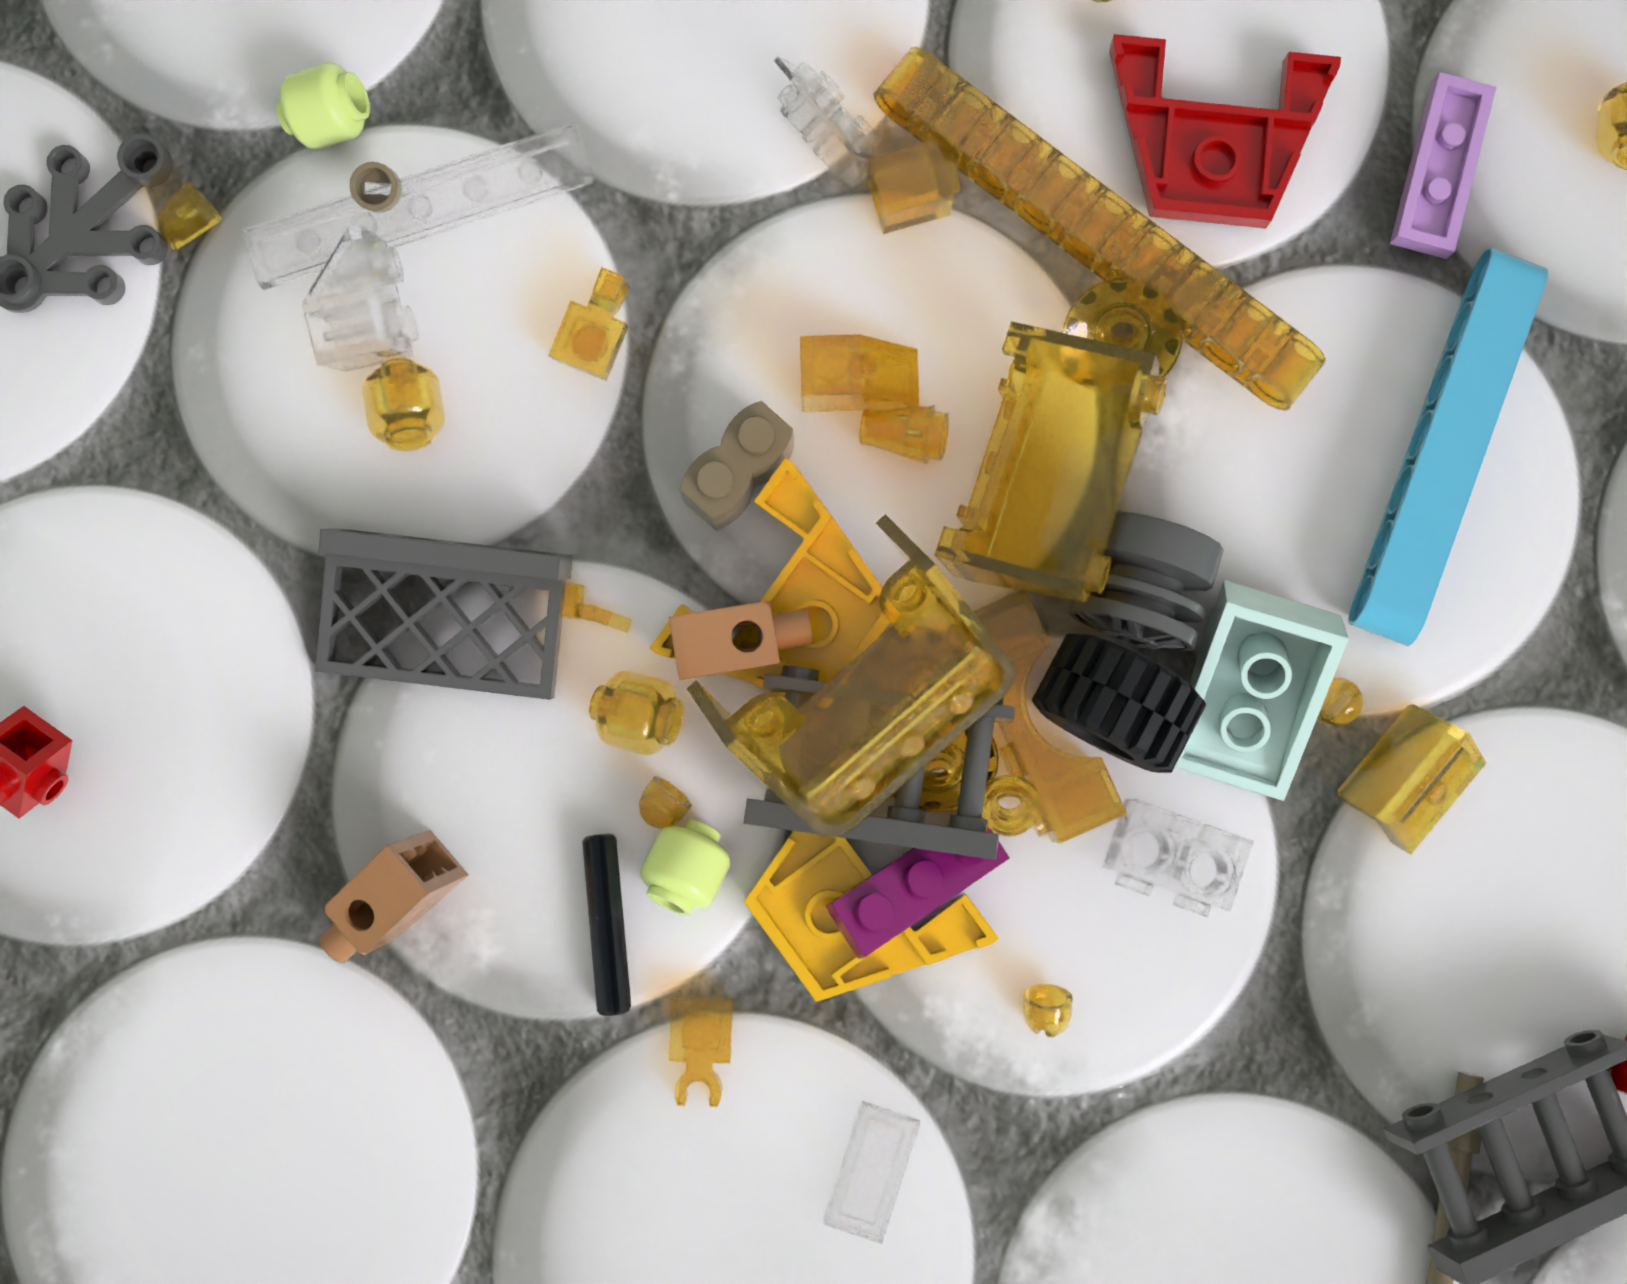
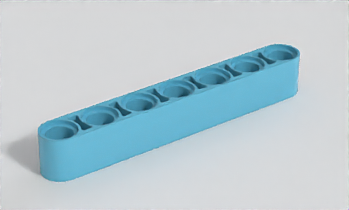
M1492 247L1487 248L1477 261L1466 285L1352 601L1348 617L1350 625L1405 646L1413 644L1419 636L1429 614L1548 278V269L1546 267Z

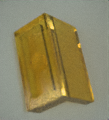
M1411 704L1406 707L1338 789V795L1345 803L1377 821L1390 842L1411 855L1485 766L1486 761L1470 733Z

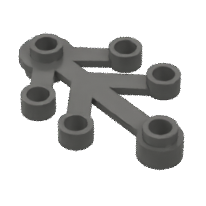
M135 134L125 139L117 152L118 165L121 170L78 210V185L88 178L90 164L86 157L70 145H60L51 150L47 157V168L52 174L49 237L35 250L34 225L45 218L48 209L47 202L42 195L27 185H16L7 191L3 201L4 208L9 214L7 255L0 257V306L14 313L29 312L40 306L47 296H89L102 305H113L122 299L125 293V282L119 274L107 266L96 265L88 269L86 273L53 271L68 256H133L144 265H156L163 261L168 252L167 241L151 226L139 225L130 231H96L142 187H156L166 182L173 167L172 157L156 138L148 134ZM75 158L76 162L73 169L67 173H62L63 163L68 159ZM156 158L155 166L150 171L143 173L145 162ZM26 198H32L33 202L30 209L19 213L20 203ZM153 237L154 246L146 253H140L139 247L141 242L146 238ZM23 277H28L25 287L16 293L15 285L17 281ZM105 277H110V288L104 293H97L99 281Z

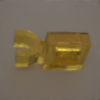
M601 267L587 307L570 300L548 354L552 360L607 381L628 330L626 322L614 318V315L622 307L630 289L629 284L624 282L625 277L623 275Z

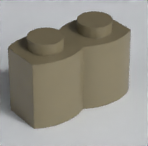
M762 401L744 408L727 426L721 440V445L704 452L686 471L680 485V493L685 504L715 530L724 528L734 522L748 507L755 487L767 483L785 457L790 459L794 448L793 428Z

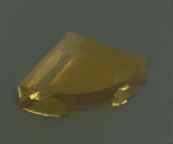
M189 182L179 189L164 205L159 214L158 228L171 249L177 250L218 224L222 218L213 204Z

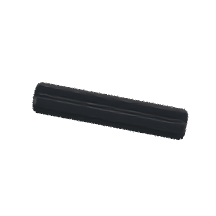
M609 833L589 835L583 839L582 846L596 1007L599 1015H622L631 1008L617 839L613 834Z

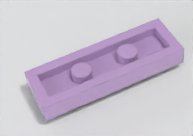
M1439 72L1431 81L1390 244L1447 259L1455 252L1496 91L1495 86Z

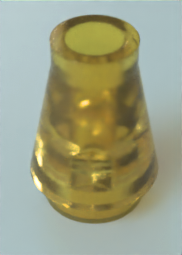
M934 405L885 410L864 409L860 424V444L875 446L923 464H927L929 459L943 460L948 438L949 414L935 411Z

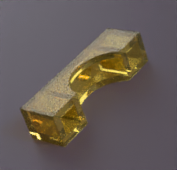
M1026 589L959 617L954 623L958 634L951 636L950 641L954 652L959 647L968 658L969 662L960 665L964 670L973 667L982 687L980 690L1004 694L1003 705L1015 707L1014 723L994 721V723H998L1007 743L999 747V751L1011 778L1014 781L1023 778L1032 800L1024 803V807L1036 834L1039 837L1048 834L1051 843L1060 844L1126 815L1125 807L1102 757H1079L1058 750L1039 734L1031 721L1026 704L1028 677L1037 659L1051 644Z

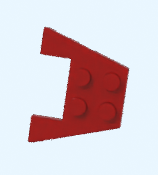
M1114 34L1110 43L1109 54L1149 216L1266 229L1275 215L1301 156L1300 153L1324 104V98L1340 68L1341 57L1288 52L1282 61L1278 110L1162 98L1161 93L1166 39Z

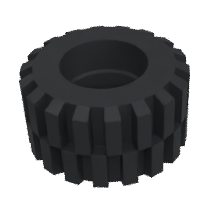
M1075 633L1065 635L1032 698V702L1039 712L1060 728L1118 759L1156 773H1171L1206 707L1205 701L1190 684L1159 664L1103 638Z

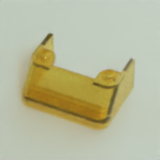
M886 514L876 524L907 561L886 581L879 597L880 609L893 625L798 709L784 695L770 692L750 699L731 715L697 680L687 688V691L724 745L804 822L822 836L841 835L855 827L1003 698L1009 691L1015 677V667L1012 660L937 565Z

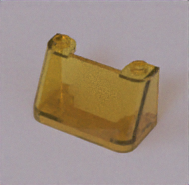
M1011 321L1002 352L1004 355L1013 356L1015 359L1010 365L1008 379L1001 378L998 386V391L1003 400L968 506L959 505L956 517L963 526L960 529L943 527L934 556L952 576L976 583L1086 602L1091 592L1101 594L1106 585L1111 567V557L1104 554L1149 414L1158 415L1160 413L1167 392L1168 379L1159 376V362L1155 353Z

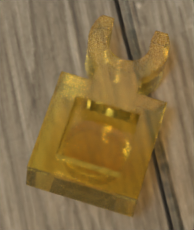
M672 997L669 1061L686 1062V1070L681 1074L675 1086V1100L678 1106L686 1105L688 1086L695 1081H701L709 1087L710 1107L718 1106L723 1086L719 1075L713 1070V1063L730 1064L734 998Z

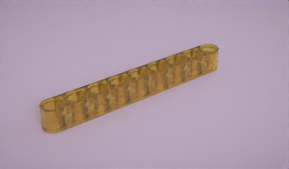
M911 47L874 92V100L878 107L892 121L1110 285L1109 281L1127 280L1126 287L1117 290L1131 302L1141 305L1149 312L1152 318L1266 404L1279 410H1289L1325 364L1326 359L1323 352L1306 336L927 51L918 47ZM1147 284L1155 287L1161 293L1155 297H1149L1144 294L1143 287ZM1173 306L1180 322H1172L1166 319L1165 310Z

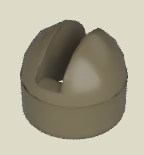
M378 162L364 163L355 169L350 178L351 195L354 201L366 210L376 213L386 212L395 207L400 200L402 193L400 179L391 168ZM365 183L391 185L390 195L365 194Z

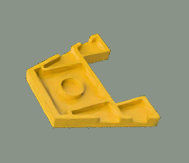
M785 457L756 497L754 503L803 537V542L760 602L770 601L772 613L807 608L813 644L778 650L780 661L778 664L721 674L767 689L763 687L765 674L782 676L783 666L787 665L819 670L818 681L847 684L900 610L798 467ZM680 605L673 616L695 612L686 605ZM668 621L649 649L656 654L675 658L670 623ZM753 625L742 626L732 640L734 646L737 649L756 646L759 639L758 631ZM810 696L809 703L826 709L835 701V699Z
M865 756L863 758L858 801L864 802L863 809L889 791ZM836 771L810 807L825 809L826 798H833ZM793 831L744 901L745 905L816 1002L891 978L893 975L926 964L928 966L949 959L951 956L975 948L979 949L992 945L999 939L967 894L963 893L916 929L907 928L868 956L858 959L825 906L872 874L846 838Z

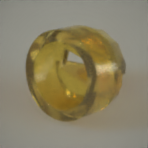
M1333 678L1317 720L1328 726H1342L1357 719L1363 708V694L1357 685L1344 678ZM1347 691L1350 699L1333 715L1328 708Z
M659 776L652 778L643 790L639 800L641 817L646 824L659 829L679 823L692 807V802L681 790Z
M1038 984L1027 988L1023 994V1016L1026 1025L1035 1034L1045 1030L1047 1037H1055L1064 1032L1069 1026L1072 1017V994L1065 988L1052 984Z

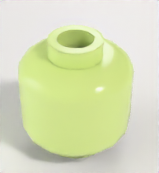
M325 62L294 72L283 79L280 88V100L276 103V114L286 133L294 135L299 142L308 148L322 149L352 140L361 134L365 119L370 114V103L365 87L355 73L347 72L338 64Z
M688 820L685 827L669 825L661 829L640 870L641 879L648 887L646 896L656 904L685 916H689L693 909H704L710 906L731 863L728 852L718 843L721 837L720 833L714 828L696 820Z

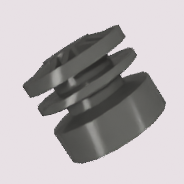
M1102 512L1098 516L1087 554L1092 560L1111 571L1110 573H1083L1080 576L1077 585L1084 592L1094 597L1076 596L1072 601L1069 615L1075 620L1096 629L1100 634L1128 645L1153 650L1158 648L1188 652L1194 650L1199 634L1195 629L1182 622L1198 623L1204 619L1206 611L1202 605L1181 593L1182 590L1208 591L1213 588L1224 549L1219 542L1211 537L1171 521L1131 512Z

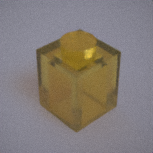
M937 139L869 158L867 182L883 234L950 215L954 194L960 192V182L952 157L943 159Z

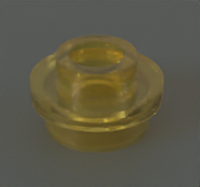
M1002 775L990 780L986 784L982 819L988 820L987 827L1003 836H1017L1030 829L1036 823L1041 812V800L1036 787L1030 781L1017 775ZM1009 796L1016 797L1021 801L1013 809L1003 808L998 802L1001 798Z

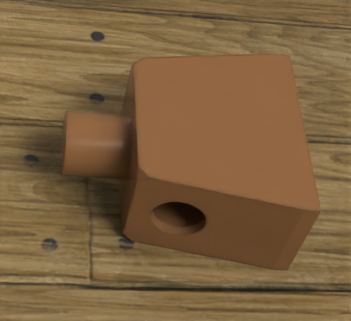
M770 601L669 617L679 680L780 663L778 650L813 644L807 608L772 613ZM753 625L759 635L757 645L737 649L731 638L733 628Z
M431 830L389 844L325 905V914L331 919L333 924L319 936L320 945L328 956L339 963H345L357 951L366 955L399 937L469 874Z

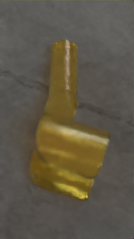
M565 583L561 613L563 618L592 620L628 633L632 622L631 618L594 605H585L586 586Z

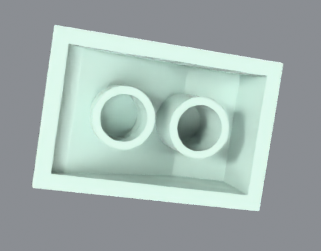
M1224 580L1207 624L1189 683L1205 701L1206 707L1175 768L1284 801L1349 640L1342 616Z

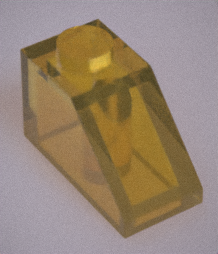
M861 334L800 336L802 412L919 409L918 349Z

